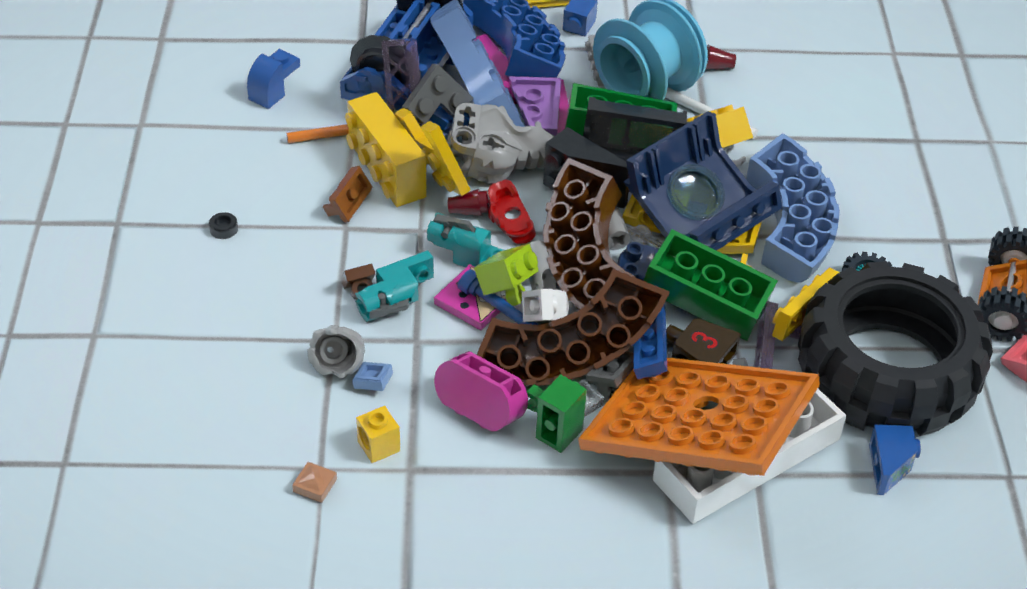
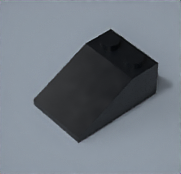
M568 127L546 142L543 184L554 190L552 186L567 159L570 158L613 176L622 193V197L616 206L623 209L627 206L629 189L623 181L628 179L629 175L625 160Z

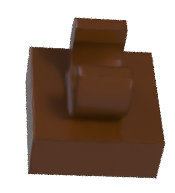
M373 264L363 265L343 272L341 276L343 288L351 287L350 293L354 299H357L355 293L358 292V286L368 287L373 285L372 280L376 275Z

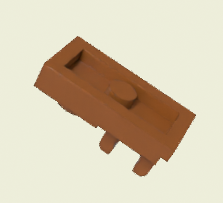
M360 166L350 168L337 189L329 197L330 204L323 205L322 208L328 216L339 215L344 223L349 222L372 190L373 186Z

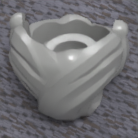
M330 325L327 328L314 331L309 344L310 348L307 349L309 362L313 364L317 372L321 375L335 374L339 378H344L358 371L362 365L365 353V345L361 335L350 328L338 325ZM328 347L333 348L332 352L327 351Z

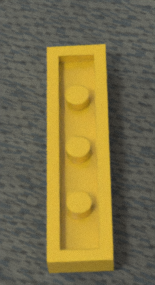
M829 267L823 274H817L809 286L805 285L798 296H792L784 308L780 307L773 317L772 323L775 324L772 336L783 341L803 323L807 305L816 291L840 272Z

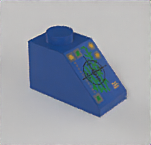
M874 426L869 448L877 495H885L911 471L915 458L920 457L921 444L919 439H915L913 426Z

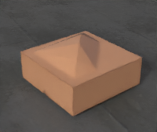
M307 462L292 485L293 492L322 503L337 480V472Z

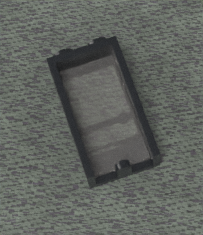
M589 97L583 137L626 161L689 123L687 122V111L676 112L596 100V97Z

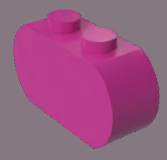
M470 351L442 363L436 370L434 384L440 401L453 409L457 414L471 419L484 429L490 431L500 430L520 419L527 410L528 395L521 379Z

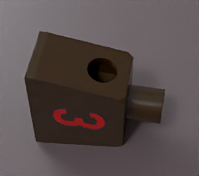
M698 318L693 319L685 330L672 324L666 329L667 343L673 345L672 358L729 364L737 355L741 333Z

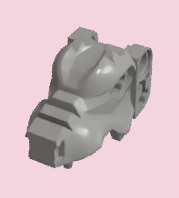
M462 103L456 108L453 126L449 132L447 143L454 157H459L463 160L464 164L459 167L464 177H472L487 183H497L508 178L514 168L523 170L526 167L528 170L538 167L543 169L545 144L554 136L545 131L540 122H535V126H515L504 106L498 107L489 104L481 106L472 103ZM464 112L469 113L468 126H463ZM457 136L462 137V144L457 141Z

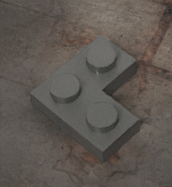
M432 63L402 107L411 111L420 124H425L438 106H441L454 118L456 108L462 103H470L474 97L442 67Z

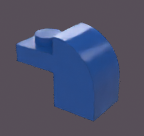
M278 49L270 56L263 53L260 54L254 61L248 74V100L267 109L285 96L284 79L300 67V58L282 49Z

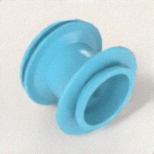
M646 0L641 2L633 9L629 20L615 18L603 23L597 30L593 43L595 66L607 90L664 100L667 88L677 92L686 91L691 88L703 75L708 61L706 40L699 24L686 8L673 0Z

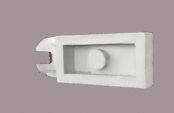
M552 288L522 292L523 322L554 321L567 316L569 308H573V302H568L565 291L553 290Z

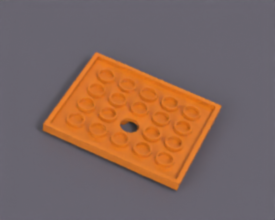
M667 357V371L658 376L637 379L634 369L630 372L579 437L580 450L593 451L599 454L621 455L627 458L648 459L655 462L683 464L689 467L711 468L717 471L746 473L751 476H764L820 385L819 374ZM708 401L718 403V405L712 409H700L707 406L709 403Z

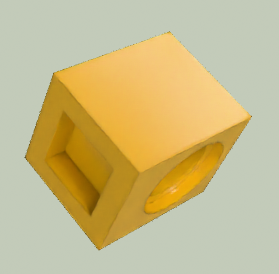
M385 405L356 417L357 441L371 463L400 452V427Z

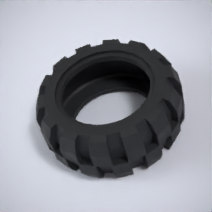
M887 261L866 263L860 271L850 267L836 274L828 283H825L816 291L807 305L805 317L803 318L798 340V348L800 350L798 361L802 372L819 374L820 385L818 389L846 415L845 423L863 431L865 426L873 428L875 425L913 426V429L917 431L919 436L941 430L947 426L948 422L952 424L975 404L977 395L982 391L991 366L990 359L993 353L991 335L988 324L984 323L982 310L971 296H961L958 285L946 277L940 275L938 278L924 273L925 268L904 263L901 268L890 267ZM868 329L897 331L923 343L933 352L939 362L919 368H904L885 364L861 351L851 341L849 335Z

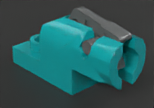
M437 212L434 220L430 221L428 225L427 240L436 246L453 251V264L463 267L472 265L476 267L504 250L491 245V231L473 226L467 220L457 219L456 217Z
M427 250L376 269V284L355 293L356 297L359 298L355 302L362 318L368 322L384 317L387 314L407 310L409 304L418 301V283L434 278V257Z

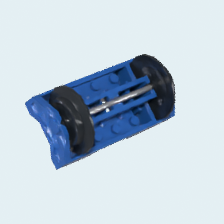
M396 0L397 5L375 35L359 39L352 47L350 55L351 67L340 81L341 98L352 100L377 92L384 102L389 103L398 111L403 108L402 106L432 63L438 64L440 67H443L444 64L455 65L431 24V16L452 0ZM458 0L473 26V12L462 0Z

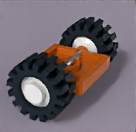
M1013 226V231H1010L1009 227L1003 229V233L998 231L991 240L988 255L989 266L985 267L978 300V306L982 310L984 323L988 324L991 339L996 335L997 340L1002 341V338L1006 337L1008 342L1013 341V336L1018 340L1022 338L1023 334L1027 335V228H1024L1023 231H1018L1019 227Z

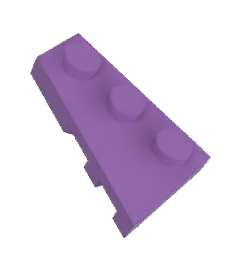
M509 76V85L526 126H535V122H540L545 131L553 136L557 135L561 78Z

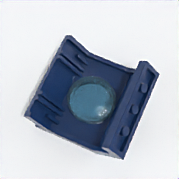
M709 111L626 160L629 178L623 182L665 239L671 229L717 251L782 209L779 184L770 181L756 189L747 181L723 150L719 138L716 114Z

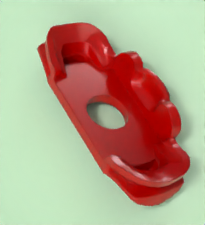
M508 179L492 184L488 190L490 198L488 200L490 205L488 215L490 220L506 233L514 243L526 244L533 240L536 236L534 224L519 197L515 185ZM510 210L521 212L520 216L515 219L505 217V214Z

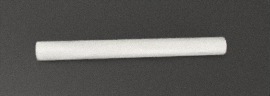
M667 88L665 98L699 114L715 110L671 88ZM750 126L753 134L752 139L757 136L758 129Z

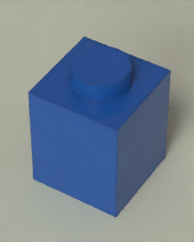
M570 0L564 9L563 30L586 37L596 21L598 0Z

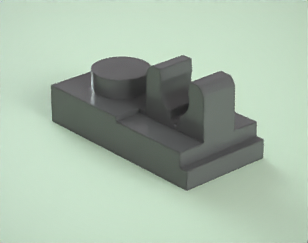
M625 352L606 366L597 370L592 369L586 375L588 384L597 386L598 399L608 401L611 398V393H615L618 386L634 369V353Z

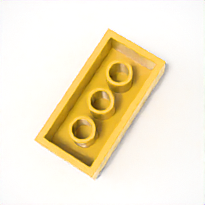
M374 92L347 101L348 113L345 114L349 127V134L346 135L347 143L350 149H354L357 152L361 164L368 167L372 179L375 182H379L387 199L390 198L396 207L426 198V155L380 95Z

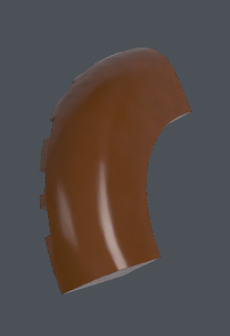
M568 158L552 186L554 191L551 200L546 204L547 217L543 225V240L549 254L547 262L557 284L562 291L566 292L568 299L573 302V305L580 310L601 290L613 269L632 277L635 276L617 265L611 258L609 251V225L614 209L622 197L616 181L611 175Z
M613 269L601 290L586 306L563 318L546 324L532 325L512 323L492 317L476 355L521 379L524 386H533L534 384L536 386L550 385L560 374L573 380L587 375L592 369L597 370L606 366L633 346L652 325L670 292Z

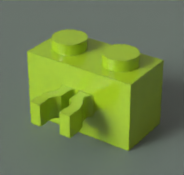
M530 243L500 251L474 267L483 295L505 290L506 301L512 306L521 304L522 292L526 291L521 283L539 271L537 256L532 251Z

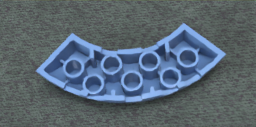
M452 0L441 7L431 16V24L453 60L470 95L474 97V104L481 106L486 104L498 107L504 106L515 126L526 127L525 123H522L520 120L522 116L508 89L504 87L499 72L493 61L489 59V55L481 40L476 38L473 26L458 0Z
M782 133L750 158L746 179L756 189L770 181L778 183L780 187L782 209L774 213L778 226L765 241L761 264L789 281L803 282L809 279L826 259L836 238L840 210L835 198L836 191L830 178H826L822 173L820 163H814L807 156L805 148Z

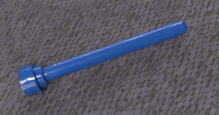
M467 270L460 278L457 287L465 294L478 295L518 324L539 325L536 322H523V313L496 293L483 295L474 270Z

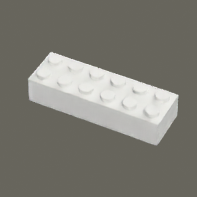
M817 389L764 476H751L746 473L717 471L697 466L689 467L669 462H655L652 480L690 522L694 524L840 440L846 415Z

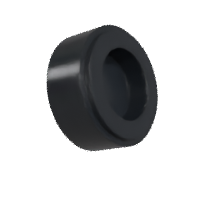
M227 212L213 215L209 220L211 235L218 239L233 237L238 231L237 218Z

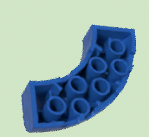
M463 0V3L473 12V25L491 36L505 52L508 60L506 76L558 77L565 62V43L559 39L561 34L557 27L546 21L547 16L537 6H532L531 8L526 0Z

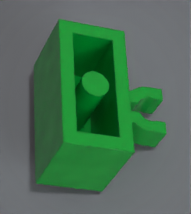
M561 374L545 391L534 384L527 391L528 397L531 398L528 401L527 408L537 412L536 439L562 453L583 431L587 389L578 382L572 381Z

